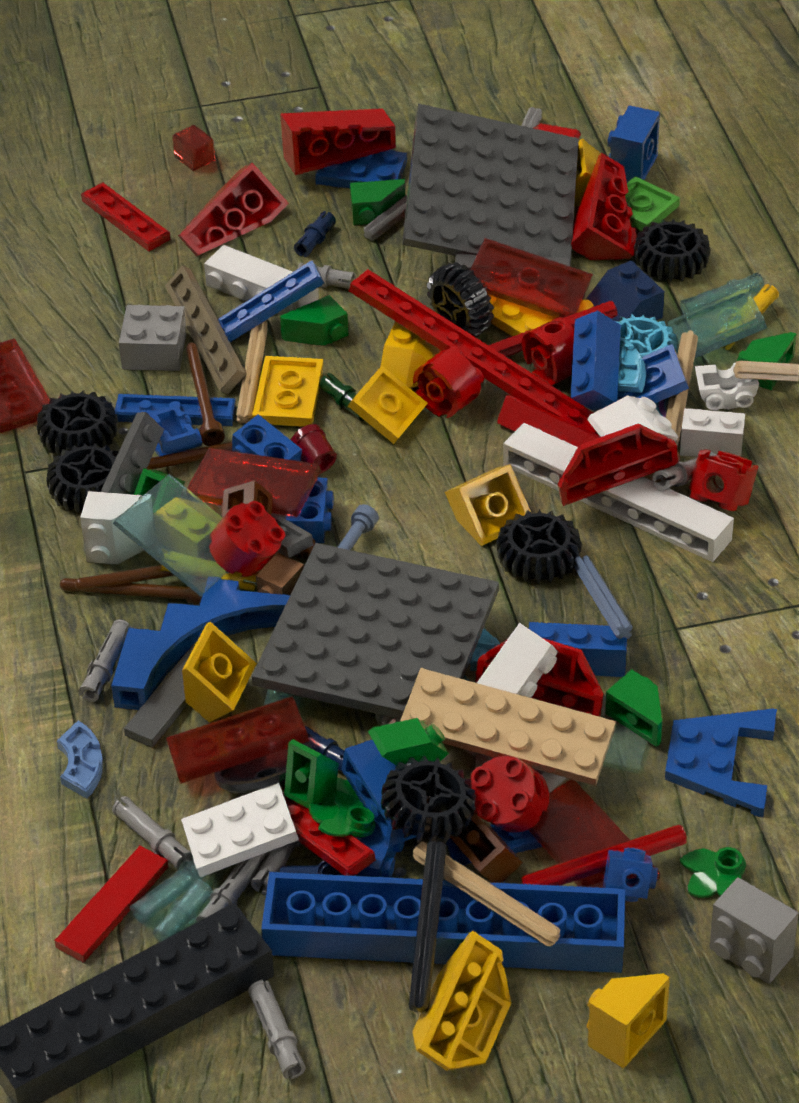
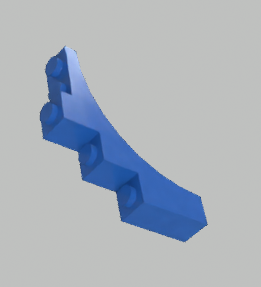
M207 578L200 606L168 603L160 631L128 628L111 685L114 707L139 710L194 642L198 641L208 622L211 621L226 636L247 630L275 627L290 595L240 591L239 581Z

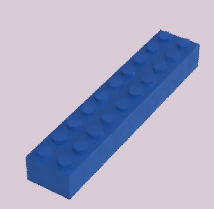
M269 872L261 927L262 938L272 950V956L413 963L423 879ZM443 880L434 964H446L467 935L474 931L502 950L503 967L622 973L625 889L489 882L560 929L558 941L553 946L548 947L449 881Z

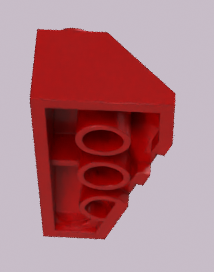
M252 162L241 168L182 230L178 237L196 256H199L271 222L289 203Z

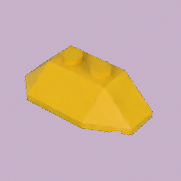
M395 321L384 344L380 367H385L412 390V388L418 386V383L413 385L414 371L441 350Z
M474 931L467 935L439 972L431 989L429 1009L427 1012L420 1013L412 1031L416 1051L446 1071L479 1066L486 1063L511 1005L507 977L502 965L504 961L502 950Z

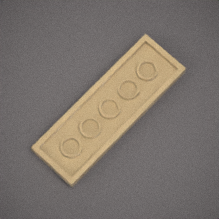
M420 668L400 720L418 718L427 725L435 724L445 736V740L442 742L444 744L494 758L501 756L515 757L534 769L594 786L597 784L616 728V721L423 668Z

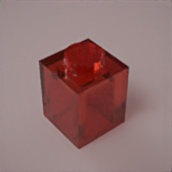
M192 125L172 135L174 157L193 172L215 161L213 138L197 126Z

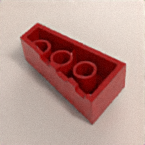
M383 108L280 113L283 156L295 176L396 148L395 125Z

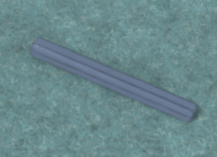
M587 555L583 558L580 556L576 557L574 568L616 638H630L632 636L630 631L633 626L592 560Z

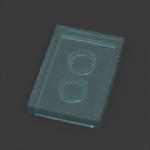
M748 288L667 322L668 326L673 328V333L677 335L678 348L682 333L693 331L698 336L695 358L767 328L765 320Z

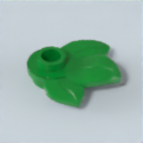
M340 790L335 794L334 805L309 804V812L312 818L320 823L318 829L328 835L336 837L352 835L360 838L371 835L375 830L376 823L373 812L364 807L361 801Z
M724 847L717 852L705 848L696 849L680 858V863L694 873L688 883V894L697 898L711 897L716 893L721 896L737 877L741 878L746 869V861L741 852L732 847Z

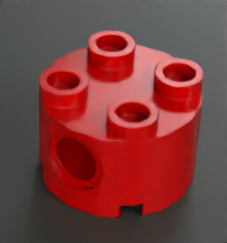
M558 317L523 336V355L527 365L533 363L536 369L532 371L534 375L550 385L572 376L574 329L563 318Z
M456 346L440 351L416 369L413 375V385L418 383L419 387L415 391L416 394L428 403L425 407L439 417L443 414L447 415L446 418L452 417L477 398L480 394L481 383L484 381L481 370L474 367Z
M700 450L689 486L691 490L690 497L704 502L708 501V499L717 501L720 508L730 511H737L738 506L747 505L759 466L757 464L752 466L751 460L728 452L718 451L716 456H710L711 450Z
M251 501L249 504L235 505L211 532L210 538L212 543L209 545L210 553L216 563L225 571L231 574L235 572L243 573L241 577H251L257 575L280 549L281 543L285 538V531L260 502Z
M511 756L495 757L485 762L482 766L475 768L471 774V789L475 790L476 795L475 812L480 818L510 833L524 832L534 827L541 820L539 818L540 815L548 807L549 788L544 777L518 758Z

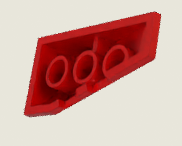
M603 153L597 158L575 217L571 249L590 260L630 259L634 255V244L636 243L637 236L635 228H632L630 224V217L633 213L632 208L627 206L626 195L629 191L623 165Z

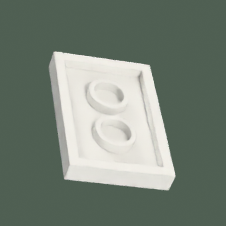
M279 783L181 819L200 877L299 840Z

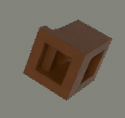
M255 480L224 489L223 503L221 505L222 517L233 506L242 503L249 504L251 501L260 502L271 515L272 494Z

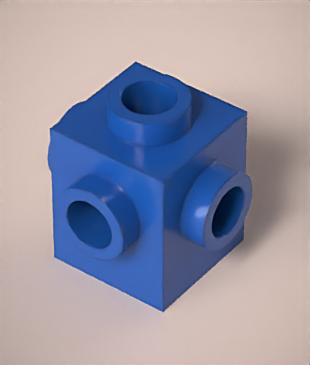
M625 848L624 852L608 850L603 886L604 888L625 889V901L637 902L638 898L647 899L649 888L655 889L658 868L652 867L651 856L645 855L646 852L636 848Z

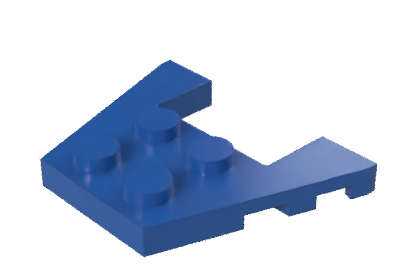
M777 709L673 720L665 780L702 795L709 792L724 798V803L736 807L739 804L751 809V814L764 817L767 785L732 781L738 736L773 740Z

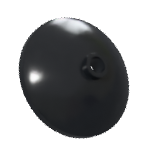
M281 738L250 746L228 757L216 768L214 773L216 783L220 788L228 792L247 795L277 783L283 788L285 787L289 742L294 739L313 749L309 741L300 738Z

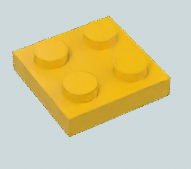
M381 366L352 399L348 407L394 444L428 403L385 367Z

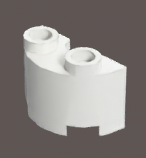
M735 363L728 370H720L716 367V364L695 366L701 399L706 403L708 409L714 411L738 407L746 408L752 405L753 397L757 394L759 387L758 380L736 378L733 372Z

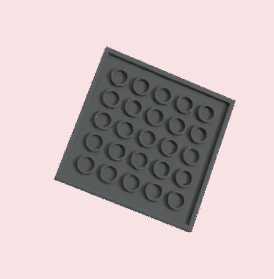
M418 104L415 115L402 245L453 256L456 253L485 256L500 254L569 258L571 263L579 138Z
M315 543L252 674V686L401 719L420 668L460 679L464 678L499 592V582Z

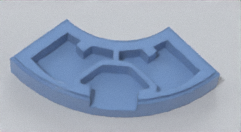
M78 720L57 740L58 749L68 758L67 768L60 776L62 785L88 799L101 779L103 758L98 739L85 724Z

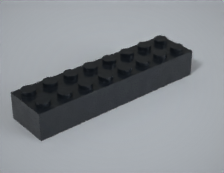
M235 903L230 904L0 1026L1 1087L12 1103H42L241 995L248 991L253 983L260 980L266 981L274 977L272 950Z

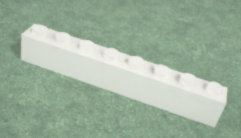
M523 423L503 443V466L511 464L514 471L559 491L558 482L578 447ZM645 477L579 500L711 562L732 541L733 517L670 488L659 490L654 486L656 482Z

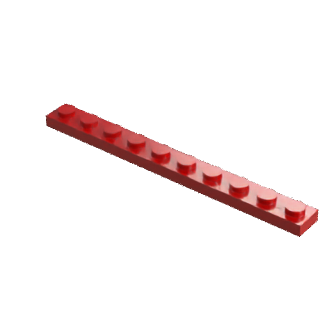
M369 269L350 283V293L439 350L449 349L452 346L458 347L471 364L481 370L486 380L503 391L598 434L587 420L594 412Z

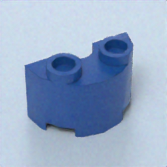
M178 405L148 414L164 429L155 449L158 456L202 446L199 430L193 429L189 415H184Z

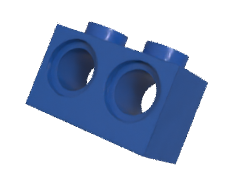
M259 414L232 434V453L239 462L247 464L261 480L268 481L274 487H277L301 467L302 449Z
M290 477L286 520L312 534L315 543H325V532L331 531L332 513L327 511L328 509H333L334 492L328 491L327 478Z

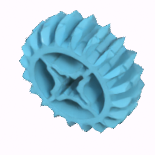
M631 314L630 318L620 317L619 322H617L621 325L620 337L628 340L642 357L673 344L678 354L677 335L673 333L672 327L666 326L665 321L657 322L655 316L649 319L645 318L644 314L641 317H635Z

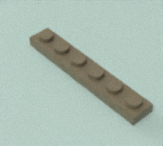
M182 265L165 286L175 306H184L186 327L197 345L219 391L229 394L240 383L246 372L191 269Z

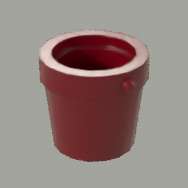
M306 425L299 429L290 439L302 449L301 462L315 474H320L330 469L337 459V454L319 425Z

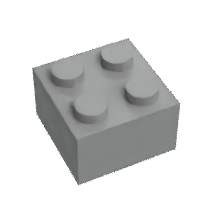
M126 305L119 340L122 370L180 371L187 334L184 306Z
M737 877L713 904L709 948L719 957L728 959L742 967L749 975L758 977L770 984L793 957L799 912Z

